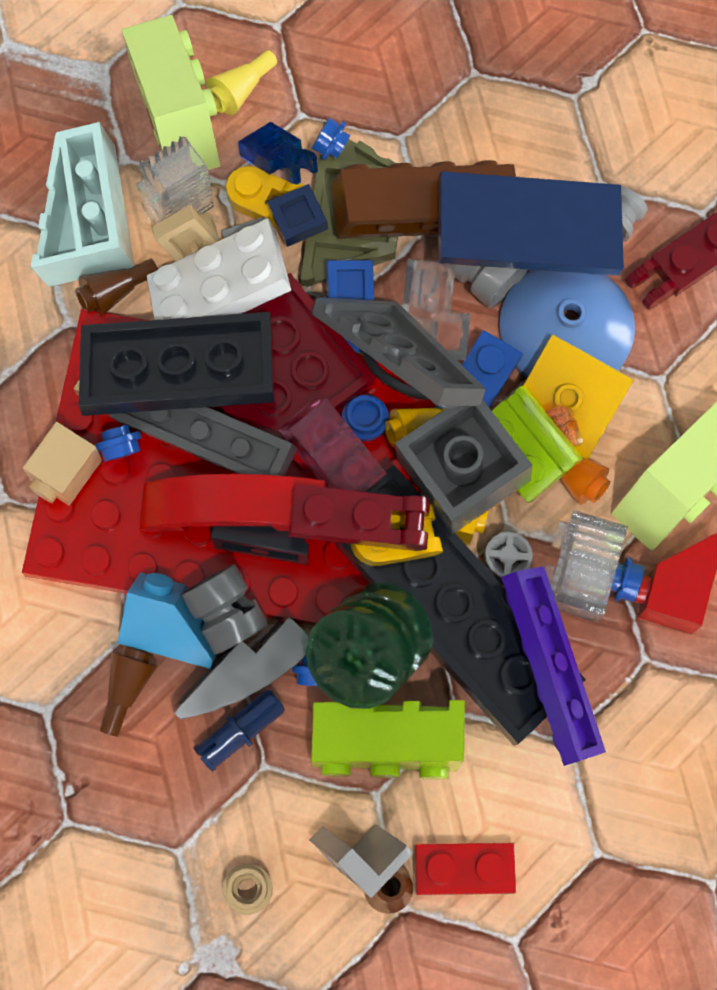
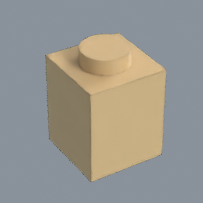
M56 422L23 469L30 481H32L29 488L34 493L50 503H53L58 498L70 506L102 459L96 446Z

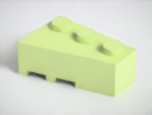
M173 15L121 29L138 88L155 129L153 131L157 144L161 146L169 180L174 181L221 167L210 116L217 115V109L210 88L201 89V86L205 85V79L198 58L194 60L189 58L194 56L187 30L178 31Z
M717 402L642 474L611 513L651 552L684 518L691 524L707 508L710 502L705 497L710 491L717 496Z

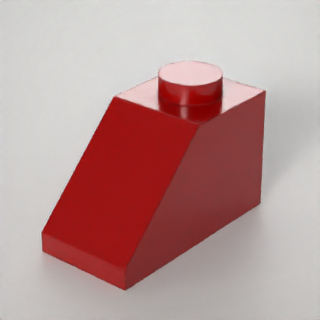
M717 533L658 563L649 576L643 575L639 592L634 601L641 604L638 618L693 634L702 626L717 570Z

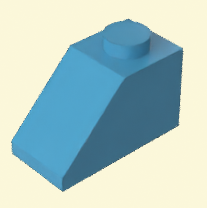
M140 573L127 592L118 644L209 669L212 668L218 655L213 654L201 633L204 625L203 620L192 617L180 596L181 593L189 589L187 585L173 582L170 577L163 574Z

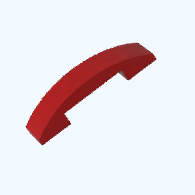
M205 474L154 480L144 483L139 529L143 532L187 531L188 527L271 526L277 531H288L293 486L301 484L327 488V483L323 480L259 474Z

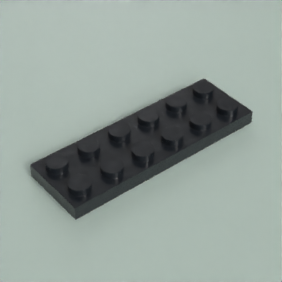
M394 464L362 491L401 497L422 496ZM435 511L436 519L432 521L434 536L440 537L443 549L441 554L382 566H370L361 562L354 555L351 544L333 542L513 746L522 742L547 718L544 705L537 694V684L529 659L522 648V638L513 611L507 603L506 589L456 533L453 535L450 533ZM581 675L582 681L584 682L586 679Z

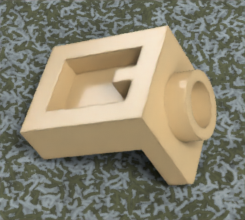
M191 205L152 226L155 240L175 261L189 256L205 246L220 241L213 217L208 212L199 214Z

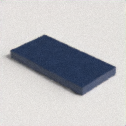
M441 171L438 178V263L619 276L624 270L621 185Z

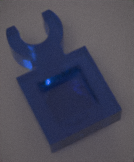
M273 122L267 123L238 141L239 153L242 158L269 175L278 169L284 171L285 179L292 184L298 185L301 183L300 168L307 169L312 173L318 172L316 154L310 150L302 149L301 139Z

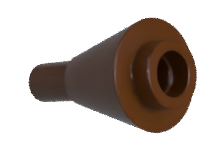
M149 259L128 270L119 269L80 276V287L75 289L77 299L82 309L86 310L87 313L96 311L102 317L133 291L135 286L147 281V275L157 271L158 267L152 259Z
M124 645L122 653L112 651L108 700L110 702L100 728L101 732L118 737L128 707H132L158 667L149 663L152 656L151 653Z

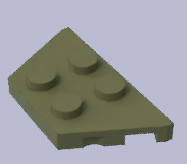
M348 139L337 159L329 155L326 160H321L322 155L319 154L313 193L328 222V230L306 239L300 279L301 286L308 287L326 281L325 263L327 261L373 260L374 266L393 260L396 257L398 236L337 239L330 187L340 170L354 164H366L370 168H387L396 164L389 158L385 159L378 156L373 148L360 140L356 144Z

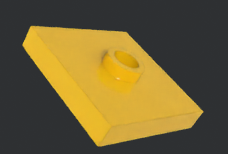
M552 334L523 386L528 389L580 455L589 459L634 379Z

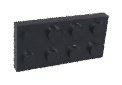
M270 312L81 325L79 409L82 416L274 403L272 322Z

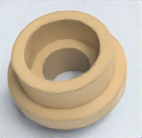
M242 864L233 868L227 874L223 883V896L227 905L240 914L251 915L260 912L267 906L272 896L273 887L269 875L264 869L254 864ZM244 880H252L257 885V893L251 899H244L239 894V885Z

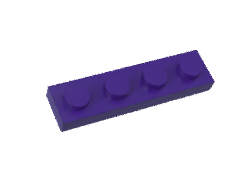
M545 567L519 570L503 576L502 580L506 589L507 603L513 611L522 638V648L529 659L537 684V694L544 705L553 732V742L559 751L563 766L605 753L606 750Z

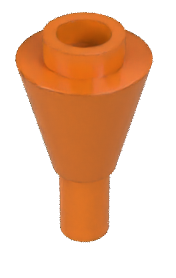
M586 458L567 471L568 473L560 478L579 505L586 503L588 500L592 503L597 502L610 485V480L606 478L609 468Z

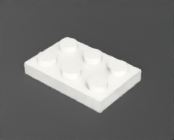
M268 218L252 226H247L212 245L205 246L199 251L172 264L162 266L157 271L147 275L155 320L242 314L291 291L276 230Z

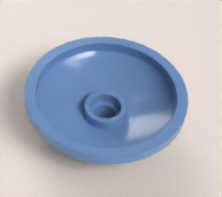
M531 270L526 273L520 282L512 286L503 302L499 318L500 340L523 353L515 369L526 379L552 334L619 370L626 361L634 342L635 321L626 295L607 275ZM573 310L578 314L579 319L569 320L564 316L563 312Z

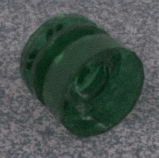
M369 583L350 593L338 606L324 615L310 631L306 645L308 669L317 686L333 701L349 708L371 709L387 702L427 660L433 642L431 621L422 604L406 590L389 583Z

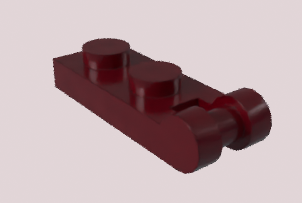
M295 484L291 495L288 537L410 551L426 550L428 533L423 531L424 517L429 516L430 499L422 496L401 497ZM391 515L405 516L404 530L390 529Z

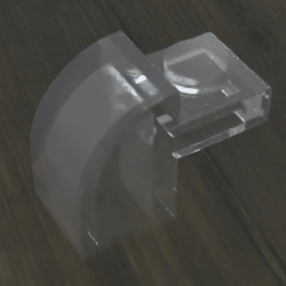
M407 259L403 303L399 304L456 360H466L471 314L451 309L456 265L439 264L435 260Z

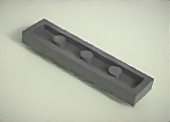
M208 407L109 415L116 422L128 425L132 429L235 474L285 476L298 449L288 441Z

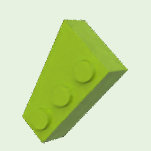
M450 700L449 707L421 706L420 701H404L403 706L375 705V702H314L311 762L312 767H321V775L345 777L351 775V768L370 769V777L399 778L400 770H419L420 779L445 780L449 777V771L457 772L464 762L465 700Z

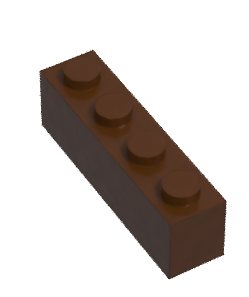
M484 160L466 166H456L451 161L438 162L430 167H413L410 163H396L387 168H370L366 164L347 166L340 170L330 187L337 239L438 235V178L441 171L516 177L514 164L498 165L497 161Z

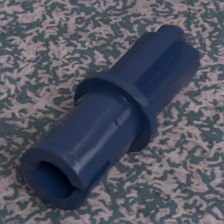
M267 690L234 717L228 714L226 716L228 721L193 748L201 756V760L213 772L216 770V767L245 744L248 747L252 746L251 739L284 713L285 708L272 691Z

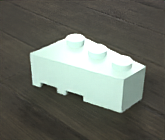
M100 122L56 132L46 187L49 189L45 212L40 214L38 225L41 229L37 254H33L30 268L48 287L77 281L80 276L134 267L114 143Z

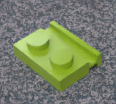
M519 386L515 393L507 400H503L492 410L533 465L531 481L518 489V492L527 503L536 500L568 473L567 471L584 459L525 386Z

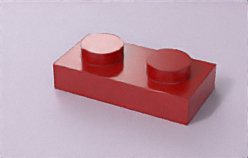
M514 843L415 844L416 895L516 894Z

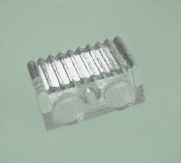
M179 136L178 142L171 141V146H164L162 152L156 151L155 157L148 156L147 161L140 160L139 168L142 180L137 182L136 186L145 200L141 203V206L153 225L189 205L199 214L214 207L209 170L186 137Z
M576 510L571 512L567 522L558 521L551 547L559 549L555 566L546 564L545 570L560 612L598 623L603 617L628 526Z

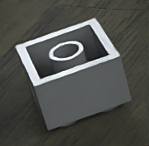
M483 399L481 406H459L455 410L445 409L395 443L397 460L424 497L430 499V504L433 505L434 511L452 535L531 481L533 465Z

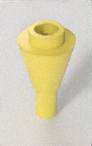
M264 51L249 64H243L207 79L206 89L210 88L217 112H224L231 116L238 112L259 82V78L277 65V59L271 51Z

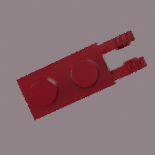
M717 212L652 255L651 259L641 264V266L637 267L627 276L625 281L630 288L643 284L656 273L664 281L659 287L647 293L644 300H642V303L648 310L653 309L672 295L678 296L717 269Z

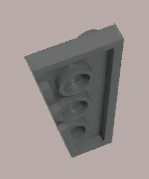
M316 297L312 315L421 392L435 405L449 410L458 409L459 406H481L486 388L397 301Z

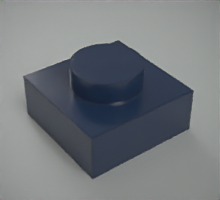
M309 184L267 202L269 211L287 247L328 230V222Z

